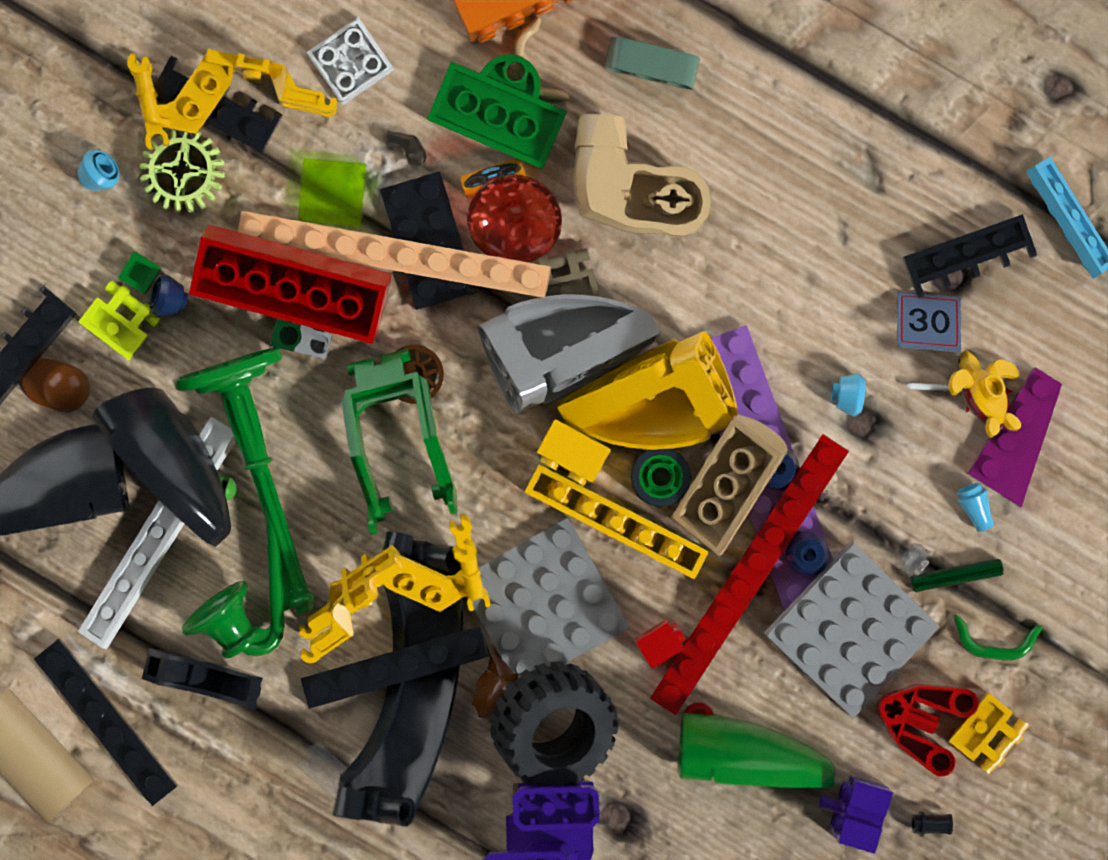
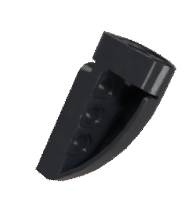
M149 387L129 391L103 402L94 410L92 418L108 437L110 446L145 486L204 542L215 547L219 545L229 535L231 530L228 504L220 477L194 425L187 415L179 411L164 390Z
M98 424L77 427L45 439L25 451L0 474V536L96 519V516L130 510L122 459L110 446L108 437Z

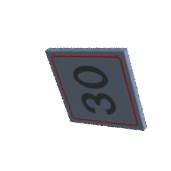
M898 292L897 347L961 352V297L924 294V297L917 298L916 294Z

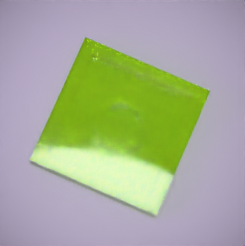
M304 158L298 221L361 227L367 164Z

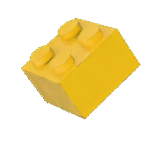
M555 419L537 453L542 456L539 462L554 470H557L559 465L570 471L567 477L584 486L586 481L594 482L611 449Z

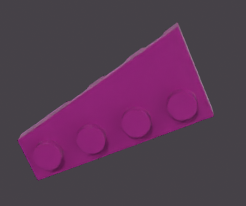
M1034 367L1009 406V413L1020 420L1021 428L1017 431H1012L1004 426L994 437H989L967 474L1022 508L1062 384Z

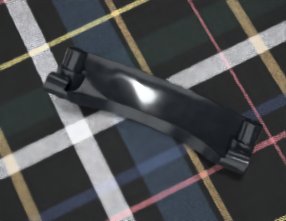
M386 532L383 551L393 545L400 552L401 556L445 576L455 575L461 570L460 562L454 556V546L437 545L427 541L414 540V536L404 533ZM384 585L391 613L393 651L463 631V597L439 612L396 593ZM460 666L388 686L380 716L370 738L356 759L340 775L333 816L403 827L409 826L412 823L444 743L454 705Z

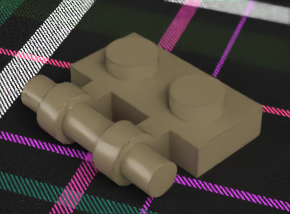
M574 248L565 250L564 254L552 257L544 255L538 257L537 261L529 262L550 266L551 270L569 265L571 272L569 275L553 278L550 271L546 296L574 294L600 297L593 269L580 272L578 263L590 260L587 248L576 251Z

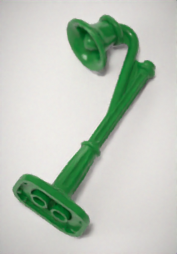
M279 347L253 352L172 380L177 391L195 390L198 394L213 391L220 394L229 425L245 462L243 468L251 472L265 516L270 626L267 629H262L259 625H251L246 617L243 608V598L248 589L246 581L235 582L215 594L201 605L182 626V633L184 635L200 633L214 639L223 648L221 653L225 659L232 658L241 652L249 656L258 657L269 654L278 647L284 636V611L294 608L295 613L299 614L314 608L312 602L315 600V595L308 591L268 466L272 462V458L268 457L258 413L248 385L251 383L252 378L266 372V366L282 359Z

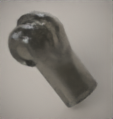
M388 131L386 146L402 149L410 166L420 167L426 161V150L417 136Z

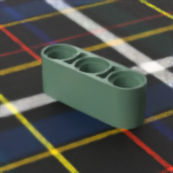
M611 37L604 68L612 72L678 88L693 89L700 57L622 37Z

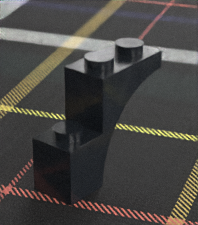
M152 648L148 650L142 675L143 680L159 686L194 692L255 709L257 699L260 696L263 679L260 676L230 665L197 660L181 653Z

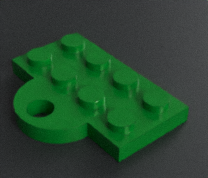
M506 54L490 60L484 66L481 73L451 61L426 120L543 170L568 111L539 99L541 81L535 67L521 56ZM512 63H519L525 69L523 78L518 81H512L507 77V68Z

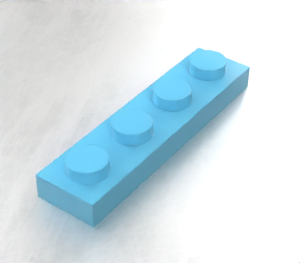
M1048 157L1027 170L1026 173L1031 179L1033 187L1038 190L1047 205L1049 213L1058 222L1066 240L1073 246L1081 259L1083 267L1089 272L1091 277L1095 278L1108 270V248L1052 158Z

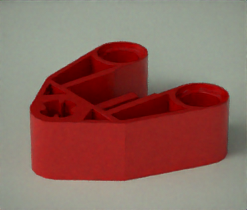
M914 684L881 696L877 701V713L893 742L934 775L943 777L952 773L956 764L952 752L925 737L904 730V726L907 724L934 734L940 717L914 707V701L942 712L947 711L966 718L975 714L978 709L979 700L976 694L964 687ZM968 694L970 697L969 707L962 711L957 710L955 706L957 696ZM894 700H897L896 706L900 708L899 712H892L890 716H887L886 714L889 711L885 709V705L887 703L892 704ZM937 753H945L947 756V763L942 769H934L932 766V758Z

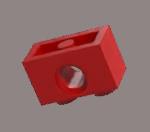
M665 619L635 637L634 640L651 669L683 651L684 647L681 642L685 641L686 638L676 622L669 624Z

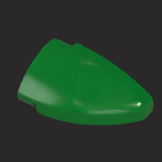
M682 713L677 768L680 779L710 781L713 777L714 781L718 784L792 788L834 787L835 766L832 761L809 745L789 735L735 718L720 715Z

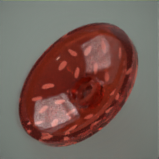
M504 175L486 182L473 195L467 212V226L473 242L484 254L522 262H531L548 253L557 242L562 227V212L555 195L538 180L523 175ZM517 207L521 212L515 214L510 209Z

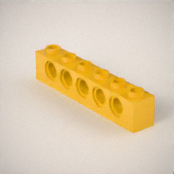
M540 464L524 492L694 580L709 553L704 548Z

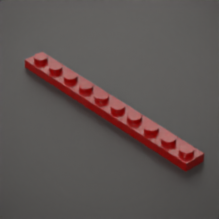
M821 435L683 646L684 650L679 652L650 697L651 700L675 716L677 715L849 453L848 449L828 436Z

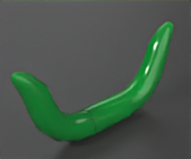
M954 615L960 643L967 652L985 659L1013 661L1023 658L1031 651L1043 628L1042 625L1032 628L1021 645L1013 649L982 646L971 639L964 620L960 616Z

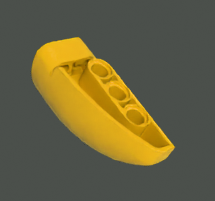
M705 331L682 341L672 339L619 365L568 394L557 406L566 424L580 433L613 445L649 450L673 449L705 442L710 438L711 434L726 429L734 416H739L734 392L725 366L711 337Z

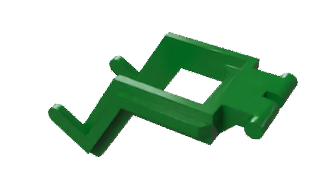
M408 349L381 355L382 364L376 365L374 357L346 364L349 376L355 375L357 387L344 390L345 396L341 400L350 458L367 503V524L371 535L378 533V522L386 520L385 513L392 512L393 506L390 496L382 498L380 496L365 454L359 416L365 407L404 397L416 400L423 441L438 484L431 485L434 500L443 499L445 505H448L451 515L458 513L457 491L437 434L429 384L425 378L419 376L418 372L406 374L404 362L411 361Z

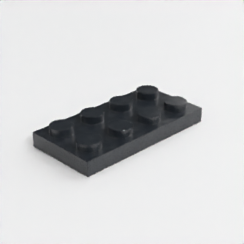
M440 171L380 189L395 239L464 251ZM405 273L416 311L476 293L475 285Z

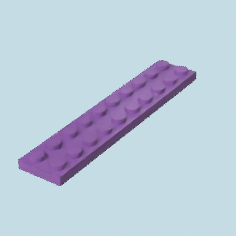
M747 325L711 338L728 374L739 416H746L766 425L784 440L788 449L793 452ZM725 429L718 432L720 437L722 436ZM765 487L749 512L756 535L787 488L774 490ZM813 506L793 538L802 533H813L820 536L827 544ZM786 549L770 572L784 611L820 574L803 576L794 572L788 565ZM830 550L827 565L833 560Z

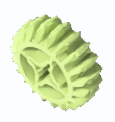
M171 129L172 139L169 140V146L165 147L164 143L159 146L156 142L151 141L153 149H155L153 155L147 151H144L142 154L146 159L150 160L149 164L141 163L139 165L141 170L149 171V174L140 177L141 182H151L144 191L146 194L157 192L152 198L155 204H158L164 198L162 208L166 211L171 208L173 203H175L174 210L177 214L182 212L183 204H186V209L189 213L194 212V202H197L198 206L204 209L206 207L205 202L202 200L204 196L211 201L216 199L209 192L212 187L219 191L222 189V186L214 181L215 178H225L224 172L216 171V168L224 166L225 162L222 159H213L221 151L219 148H213L208 151L213 141L207 138L200 143L202 139L201 132L194 134L192 139H190L191 133L182 132V137L179 138L178 131ZM159 135L160 140L163 142V137ZM180 146L174 161L159 164L162 157L169 150ZM190 147H194L202 152L207 162V169L192 165L191 154H189ZM186 162L185 166L193 172L185 173L183 179L179 180L180 176L172 170L181 168L182 163ZM158 173L173 177L174 188H176L175 196L167 193L162 188L158 179ZM206 178L203 185L196 192L185 196L188 184L192 180Z

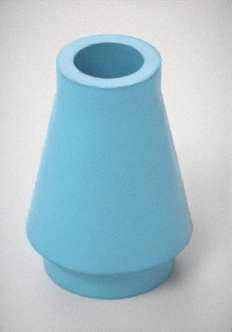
M981 483L970 484L957 492L959 497L957 502L975 526L976 531L982 532L993 527L994 522L991 516L987 489L982 488Z

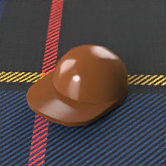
M44 358L38 360L22 379L24 392L31 401L57 411L71 412L78 410L85 404L89 396L90 385L88 377L84 372L73 365L54 359Z

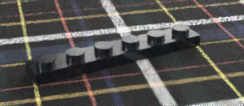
M479 626L300 679L308 708L312 709L490 657V652L483 627Z
M61 638L57 639L34 658L151 806H154L178 786Z

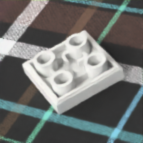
M359 17L306 52L342 105L394 71V68Z

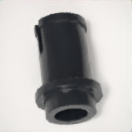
M919 811L918 814H913L912 831L914 834H919L920 837H923L924 834L951 835L953 832L952 814L925 815L923 811Z

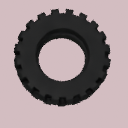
M551 662V666L542 663L534 666L535 670L529 672L526 669L519 674L520 678L515 682L511 680L505 686L507 691L504 695L500 693L495 702L498 708L493 709L490 720L493 723L490 727L491 737L500 756L516 777H520L524 783L528 785L535 784L536 786H566L567 783L575 785L582 782L581 778L585 775L590 777L595 773V767L599 763L603 765L608 758L606 754L608 749H613L616 741L613 734L618 732L616 708L607 693L586 670H581L579 666L571 663L566 666L563 662ZM576 708L572 723L562 735L544 743L532 742L537 726L546 716L559 709Z

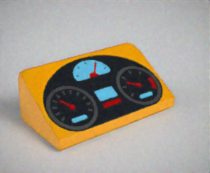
M515 158L462 175L460 180L466 198L470 199L492 192L495 188L501 189L525 181L526 174L521 161ZM511 181L510 183L503 185L504 182Z

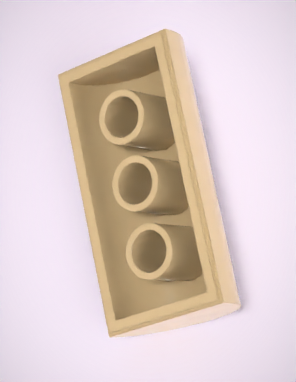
M734 416L671 518L718 556L722 555L788 452V447L784 440L772 429L757 420L746 416Z
M10 689L0 694V774L49 824L89 787L95 779Z

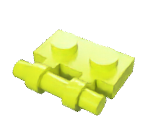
M111 280L104 289L113 296L110 302L107 304L97 297L78 322L130 361L149 337V335L139 329L140 326L146 321L156 328L162 318L155 316L151 312L150 305L147 302L143 304L132 296V291L125 285L121 287ZM122 304L135 313L131 321L117 312Z

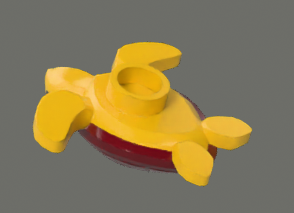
M963 351L958 357V365L961 370L954 372L949 380L948 387L951 395L955 396L962 390L967 407L974 416L986 425V433L990 438L998 434L1004 426L1012 431L1020 429V420L1009 413V397L1005 384L1001 379L1015 380L1020 377L1017 367L1006 360L1000 359L992 362L985 370H982L978 359L969 351Z

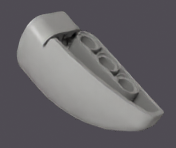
M574 294L545 296V298L539 297L522 301L508 307L505 313L477 326L482 346L495 378L510 407L517 415L541 403L551 404L586 385L654 343L661 334L652 316L642 309L605 297Z

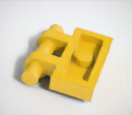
M987 692L979 701L976 713L966 717L947 741L973 762L982 752L987 758L980 768L990 775L997 765L1000 767L1006 760L1004 756L1015 743L1018 745L1024 738L1022 734L1029 725L1019 718L1013 727H1010L1006 721L1013 712ZM1000 730L1005 736L995 749H992L988 743Z

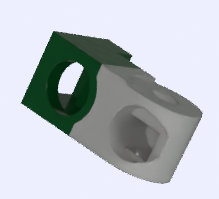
M276 319L269 346L326 359L332 335L314 330L311 327Z

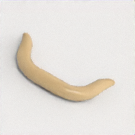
M540 16L536 17L517 34L513 42V55L521 56L527 60L524 46L526 41L538 30L541 23ZM515 63L519 76L522 79L525 69L521 64ZM541 87L539 99H570L563 91Z

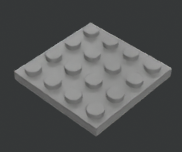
M568 517L479 567L483 587L488 590L491 605L486 608L484 600L479 598L473 601V606L503 661L507 663L514 673L520 674L526 669L530 672L535 670L534 666L545 663L547 666H551V662H563L566 664L630 628Z
M850 541L772 623L764 634L854 718L940 626L854 542Z

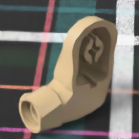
M606 114L580 116L575 142L577 152L573 170L575 201L580 216L627 233L685 236L697 231L708 218L711 197L709 187L699 172L686 166L656 167L644 163L629 162L625 155V151L628 150L624 117Z

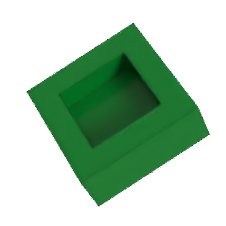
M134 251L117 278L146 295L162 268Z

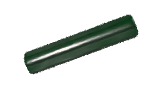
M993 559L912 575L910 583L914 592H920L1002 576L1004 568L1000 559Z

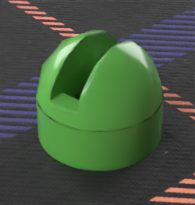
M219 476L221 483L223 480L228 481L225 490L226 500L232 499L238 489L236 481L230 476Z

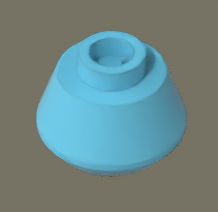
M90 150L84 155L79 165L78 178L81 185L86 189L92 191L113 188L118 183L119 169L114 159L106 152Z
M860 374L840 377L839 383H833L831 401L836 402L837 409L853 417L862 412L866 388L865 378Z

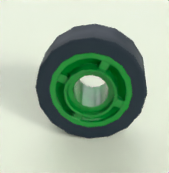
M648 449L639 455L634 462L630 478L632 488L640 499L649 505L663 507L673 505L683 498L689 489L691 473L684 457L674 449ZM659 467L665 468L670 476L669 481L664 486H657L652 481V473Z

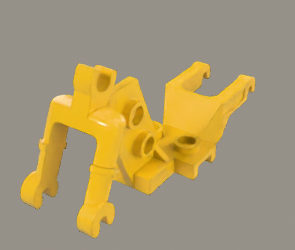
M207 49L206 55L175 100L167 104L158 105L156 99L158 95L155 92L151 78L153 67L147 56L143 57L140 65L134 53H131L127 58L128 68L135 80L137 89L135 94L140 103L147 132L145 142L149 150H153L151 140L155 135L162 136L164 146H169L168 134L163 128L197 134L231 85L234 72L242 75L243 80L261 84L262 79H271L280 107L317 114L324 118H331L337 112V99L335 97L330 100L329 105H326L324 93L299 88L295 85L284 64L270 62L269 59L259 60L245 57V54L241 53L235 55Z
M460 514L462 525H458L454 521L449 522L450 532L455 537L457 546L453 547L454 556L461 565V570L455 575L445 576L403 557L393 545L372 559L365 553L361 556L362 564L351 572L346 567L340 570L341 580L330 583L329 602L327 605L307 618L310 628H306L304 625H299L298 627L302 638L312 639L310 641L311 652L305 649L300 651L302 660L306 663H315L322 656L353 636L351 614L371 605L378 597L377 588L381 585H385L388 589L439 612L466 596L470 611H474L473 601L479 598L484 600L486 608L490 607L488 590L483 587L480 568L476 558L477 550L470 535L472 525L468 515ZM330 626V628L318 635V633Z

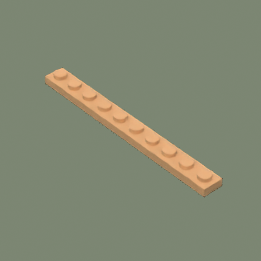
M241 211L238 228L240 233L355 264L542 298L546 296L551 271L550 266Z

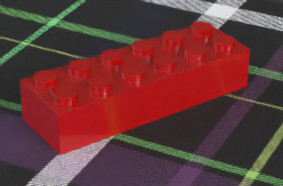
M209 224L200 237L189 295L373 344L380 328L392 273Z

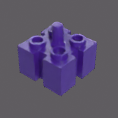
M850 775L848 782H842L838 799L841 801L821 796L818 807L834 812L829 829L832 830V836L838 843L875 854L893 791L886 785Z

